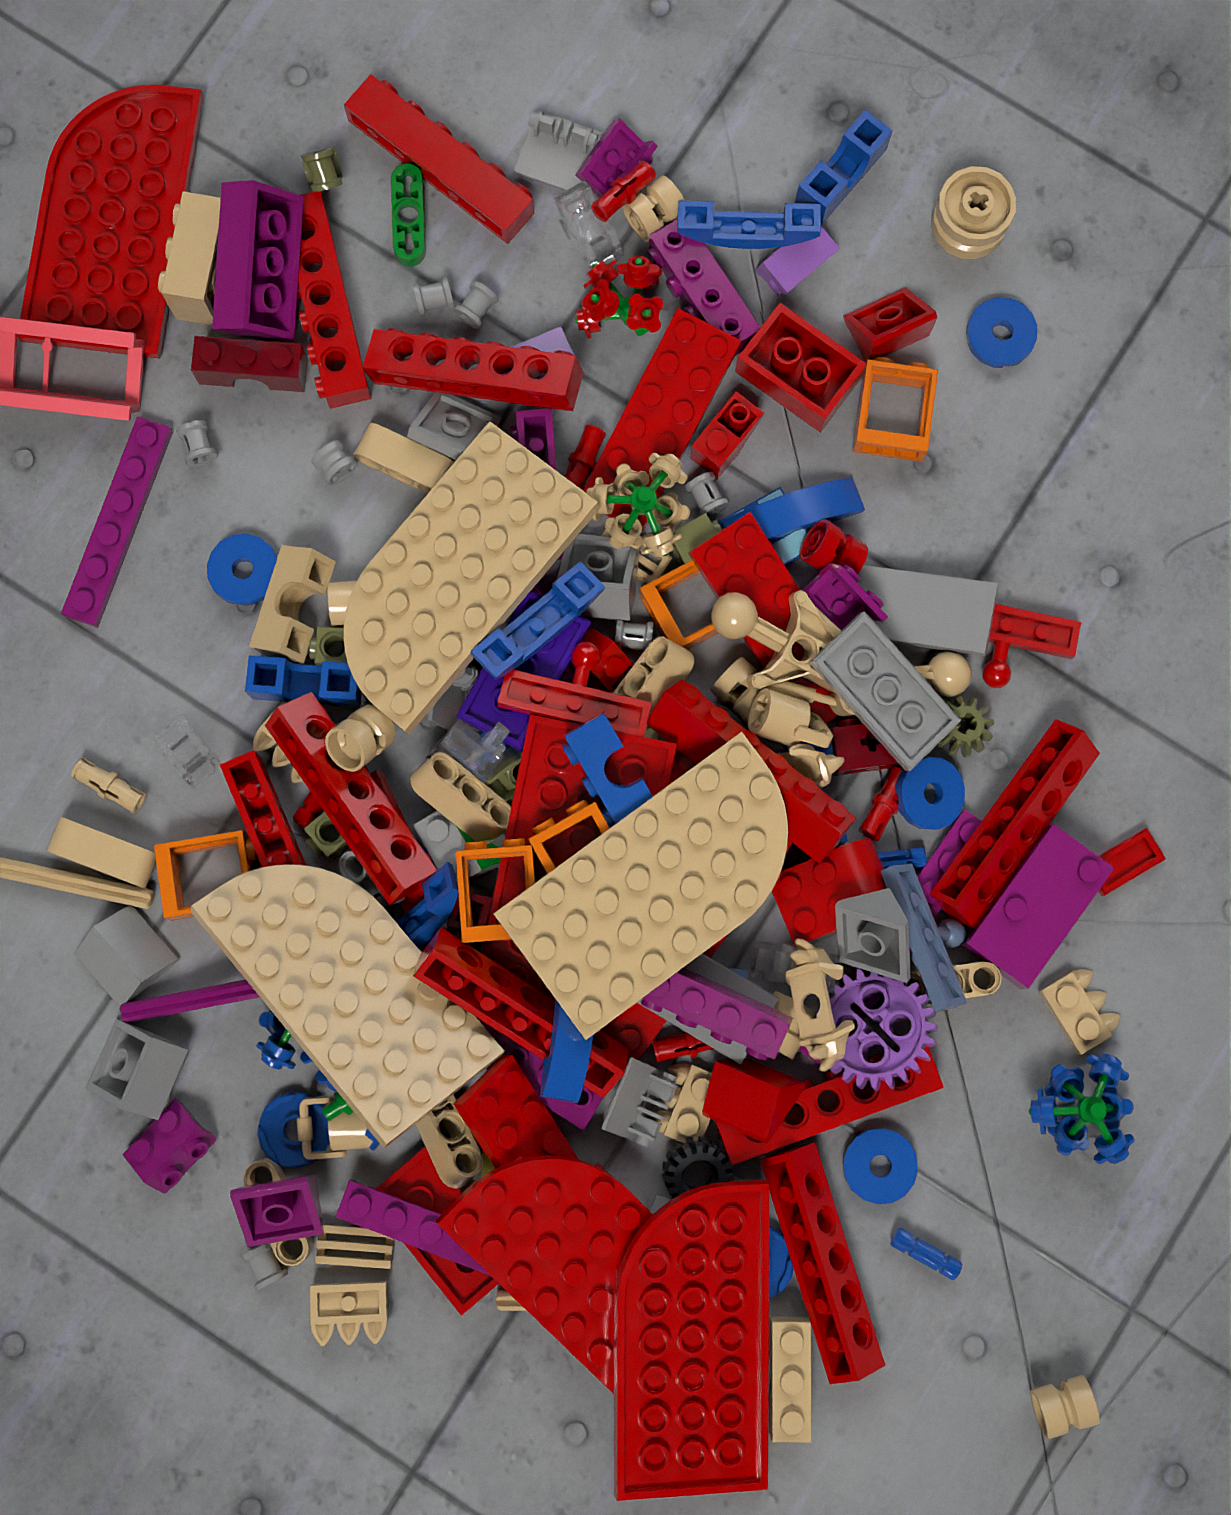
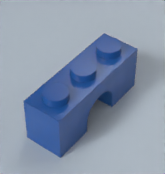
M865 109L843 134L839 147L825 164L823 161H820L798 186L795 203L820 204L822 225L885 153L893 131Z
M249 655L245 692L254 700L290 702L312 692L322 705L361 707L362 691L354 680L348 663L322 661V665L311 666L287 661L286 658Z
M604 712L564 735L568 743L563 745L562 748L572 765L574 766L580 762L587 776L581 780L592 798L599 795L606 808L601 813L609 828L653 797L642 777L628 785L614 784L606 777L604 765L607 758L624 746Z

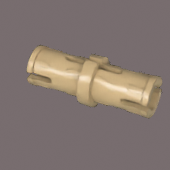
M84 757L76 763L72 770V778L97 791V796L106 800L109 798L133 814L140 810L146 800V793L121 780L119 774L114 771L109 773Z

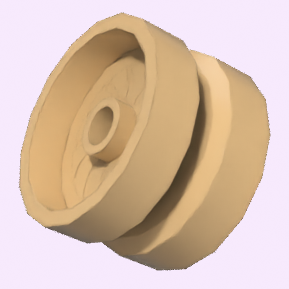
M970 166L956 171L946 180L932 212L931 229L936 242L947 253L962 259H977L993 252L1000 246L1016 213V196L1011 184L1001 173L988 167Z

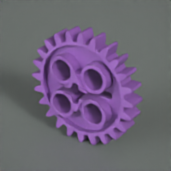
M860 968L857 969V980L852 981L844 974L843 981L845 986L843 988L833 983L830 985L836 994L833 998L829 997L834 1024L838 1027L845 1020L857 1021L858 1028L855 1034L847 1039L844 1058L836 1061L830 1070L836 1074L845 1069L842 1079L846 1083H849L857 1076L856 1083L860 1089L865 1087L868 1080L871 1081L872 1088L875 1091H879L881 1080H885L887 1085L894 1089V1077L897 1076L905 1083H908L909 1079L906 1071L912 1069L920 1074L921 1069L916 1062L918 1059L930 1061L931 1058L924 1051V1048L936 1047L937 1044L932 1038L928 1037V1033L938 1031V1027L934 1023L927 1022V1020L936 1016V1012L933 1008L923 1009L929 1003V997L927 994L916 997L921 989L917 982L906 987L907 983L886 976L882 977L877 973L871 972L870 976L866 977ZM872 995H884V1003L879 1009L870 1010L867 1008V1001ZM852 1005H858L875 1024H880L883 1031L900 1047V1051L894 1052L875 1032H872L867 1024L851 1010ZM904 1019L911 1021L912 1026L908 1034L905 1036L894 1035L893 1028L898 1021ZM876 1046L883 1047L885 1051L883 1059L878 1063H868V1051Z

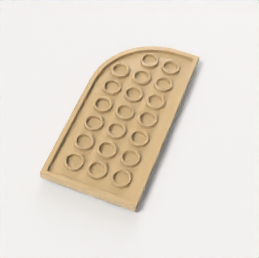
M489 421L374 556L354 586L344 620V647L352 676L367 699L407 734H410L474 659L470 654L471 650L501 627L601 508L598 501Z
M741 732L494 913L495 917L585 1040L740 926L764 903L780 875L787 850V814L780 788L766 763Z
M304 865L262 867L229 880L191 905L190 912L383 1148H386L504 1053L501 1046L473 1014L413 977L421 951L372 895L343 876L321 868Z

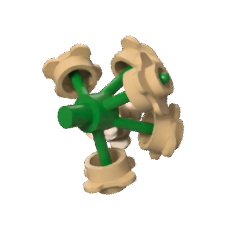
M657 453L650 455L649 461L653 465L649 469V474L653 482L649 487L646 486L649 483V475L645 471L637 472L632 470L628 464H621L617 467V476L614 483L610 485L603 484V479L597 477L594 487L588 488L586 492L598 501L601 506L593 516L594 521H599L601 514H611L614 509V503L630 504L632 508L630 515L621 514L616 519L608 518L606 520L605 528L609 530L611 536L609 543L616 549L628 546L639 549L643 542H645L646 548L640 550L641 554L653 552L654 557L667 556L669 552L675 549L673 543L681 539L682 536L680 533L675 535L673 533L676 526L682 520L688 519L690 509L678 501V495L674 492H667L658 499L655 493L659 486L671 488L676 482L684 484L687 481V475L681 470L682 463L675 455L666 454L660 456ZM639 515L646 516L652 530L643 538L640 537L642 526L637 519Z

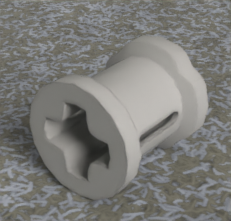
M442 277L441 282L420 286L418 283L413 284L420 315H424L426 310L447 306L449 309L454 308L447 277Z
M476 281L470 284L471 291L461 305L455 306L453 313L469 327L479 329L482 325V317L491 305H496L498 297L487 286Z
M194 420L184 423L176 429L179 439H182L187 453L185 462L188 466L198 467L206 465L217 458V452L214 448H211L206 433L208 431L206 421Z
M713 472L699 475L685 485L686 491L692 493L700 508L699 516L706 513L708 517H712L729 505L728 500L722 498L714 483L715 475Z
M617 619L616 645L620 649L630 648L645 651L652 642L654 622L648 621L644 625L625 623L624 620ZM625 634L642 635L643 638L625 637Z
M270 1243L260 1245L241 1255L243 1261H248L257 1280L255 1284L257 1290L288 1275L286 1269H281Z

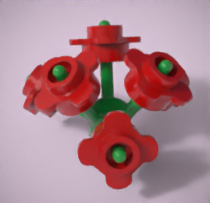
M633 256L628 259L627 263L617 265V272L613 268L617 263L616 259L609 265H606L603 260L598 264H592V269L587 273L590 280L583 287L586 289L591 285L593 289L582 300L583 309H577V317L575 318L579 331L585 330L587 338L590 339L592 338L591 333L601 332V321L621 319L624 325L634 330L638 336L644 335L647 331L651 333L657 332L661 327L659 313L664 306L663 301L658 296L649 299L643 298L641 295L643 290H652L659 283L658 276L662 275V270L658 265H655L643 256ZM619 274H624V283L633 288L632 296L623 298L613 285L612 281Z

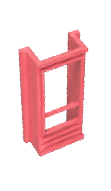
M0 317V405L130 421L131 413L140 412L145 340L136 339V333ZM18 334L45 337V342L42 343V349L44 350L42 390L15 387ZM51 338L128 347L125 401L48 391L50 352L53 350Z

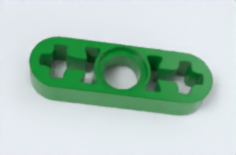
M401 164L391 174L393 250L399 263L412 267L420 264L426 255L424 183L422 174L416 166ZM410 176L412 179L410 184L411 197H405L402 182H404V177ZM404 208H414L418 212V217L415 221L405 223L398 218L399 213ZM405 233H412V241L415 248L410 255L406 254L404 250L407 245Z

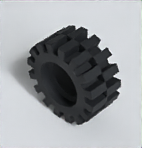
M698 1136V1141H694L692 1137L685 1138L687 1143L684 1145L677 1142L674 1144L676 1150L674 1152L670 1150L667 1152L666 1157L668 1161H663L662 1165L664 1174H662L663 1181L672 1198L697 1188L688 1185L684 1181L685 1169L695 1161H703L711 1166V1177L704 1185L734 1180L731 1163L723 1149L719 1148L717 1143L712 1140L707 1142L705 1137Z

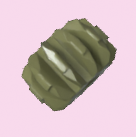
M962 695L955 697L954 705L945 700L944 702L958 718L968 723L965 727H970V729L962 734L957 730L960 725L955 726L937 744L938 747H943L948 742L951 745L948 754L954 756L960 747L964 758L971 756L972 748L978 753L983 751L985 747L982 741H990L993 738V734L986 730V728L992 727L995 724L994 719L983 718V715L989 711L988 706L985 705L977 710L975 708L977 698L972 697L967 705H965Z

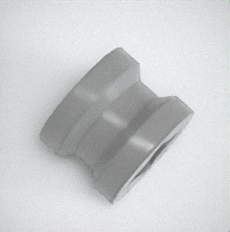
M339 440L326 444L311 460L316 469H321L325 473L324 479L329 485L338 484L346 479L357 466V462L353 457L346 456L344 446Z

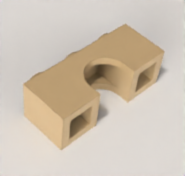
M281 545L249 648L269 657L286 658L287 661L304 664L314 629L299 622V609L309 596L314 594L326 595L336 561L312 548Z
M769 1316V1357L771 1362L769 1435L772 1442L811 1443V1322L806 1316Z

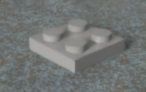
M435 392L410 425L407 437L457 460L489 421L499 428L502 417L457 396Z

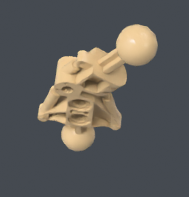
M796 591L789 596L791 616L786 631L758 617L755 604L746 595L734 592L719 597L711 613L712 623L717 632L729 639H742L745 636H749L775 651L771 660L762 671L752 674L747 678L749 688H767L809 703H813V701L830 705L832 711L840 716L855 715L809 664L841 630L812 603L805 591ZM794 642H798L804 649V656L801 661L796 660L792 655L791 649ZM945 651L938 653L928 665L913 666L935 692L944 697L960 695L971 683L972 669L970 664L961 654ZM802 676L829 691L830 695L816 693L814 688L788 682L787 680Z

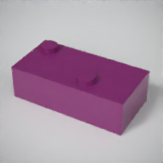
M254 180L221 183L212 329L263 341L294 340L304 196Z
M1052 824L1044 831L975 929H971L960 945L981 961L994 964L1000 970L1001 975L1019 989H1029L1115 868L1055 824Z

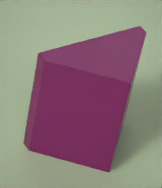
M316 1174L242 1186L230 1190V1198L247 1247L324 1234Z

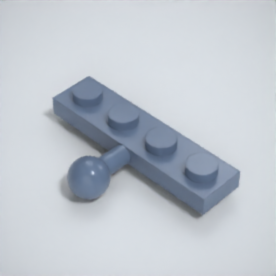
M912 864L892 865L882 870L881 874L886 887L892 891L909 922V946L912 951V960L920 971L926 987L925 992L935 1012L954 1009L966 1004L967 1001L945 948H954L962 944L966 937L964 925L954 918L944 919L938 926L936 925Z

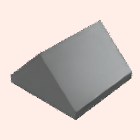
M890 888L839 900L835 905L838 962L907 983L910 979L909 922Z
M131 905L94 925L74 952L119 1007L123 1003L134 1000L180 960L138 910Z

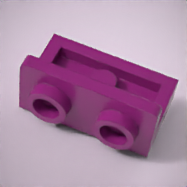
M621 119L613 120L575 176L600 198L611 188V183L618 177L623 178L640 161H645L651 165L653 161L652 154L658 145L653 141L643 142Z
M829 563L802 590L807 593L812 603L841 631L860 612L865 611L873 622L879 621L883 623L888 618L881 609L884 606L883 602L870 590L865 592L858 584L860 577L846 564L842 567L841 565Z
M175 1099L161 1113L159 1120H155L122 1155L145 1184L164 1194L181 1180V1177L198 1159L207 1153L217 1138L199 1124L183 1103Z

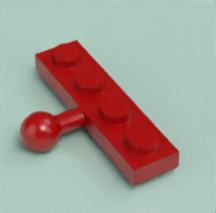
M995 604L989 642L995 643L992 661L988 662L983 668V681L986 685L995 689L1002 688L1009 683L1011 669L1006 663L1009 646L1073 659L1076 655L1081 622Z
M582 642L574 647L571 660L576 669L572 683L512 670L504 675L497 702V707L581 725L604 712L614 731L644 737L651 702L586 687L590 671L594 670L601 660L600 651L593 643Z

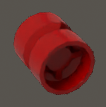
M822 519L812 526L806 534L799 551L800 559L815 569H824L829 563L841 565L842 567L846 564L857 574L861 571L868 556V547L865 543L850 534L844 535L841 528L826 519Z

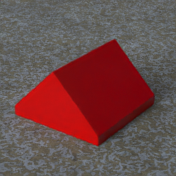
M906 287L843 316L845 324L865 362H867V359L873 360L874 358L885 357L930 336L938 318L933 308Z
M746 1057L741 1065L730 1058L717 1060L714 1064L702 1113L707 1118L767 1144L806 1085L801 1080Z

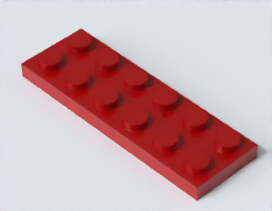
M677 308L583 491L586 493L588 488L594 487L597 477L603 479V484L610 485L614 483L617 476L616 469L621 464H628L632 470L637 472L645 471L649 475V483L646 485L649 487L653 482L649 474V469L653 465L649 461L652 453H657L660 456L673 454L681 460L742 341ZM662 486L657 488L655 491L657 499L662 496L666 488ZM614 503L613 512L604 515L616 519L621 514L630 515L632 508L630 504ZM639 515L637 519L641 523L643 532L648 521L645 515Z
M751 512L745 514L688 552L717 599L727 593L734 592L746 595L755 604L758 617L786 631L791 616L789 596L793 592L800 591ZM749 636L743 637L762 669H764L775 651ZM794 642L791 649L792 655L796 660L801 661L804 656V649L798 642ZM802 676L787 680L788 682L814 688L816 693L830 695L829 691ZM817 701L809 703L810 712L819 715L825 724L838 716L828 704Z

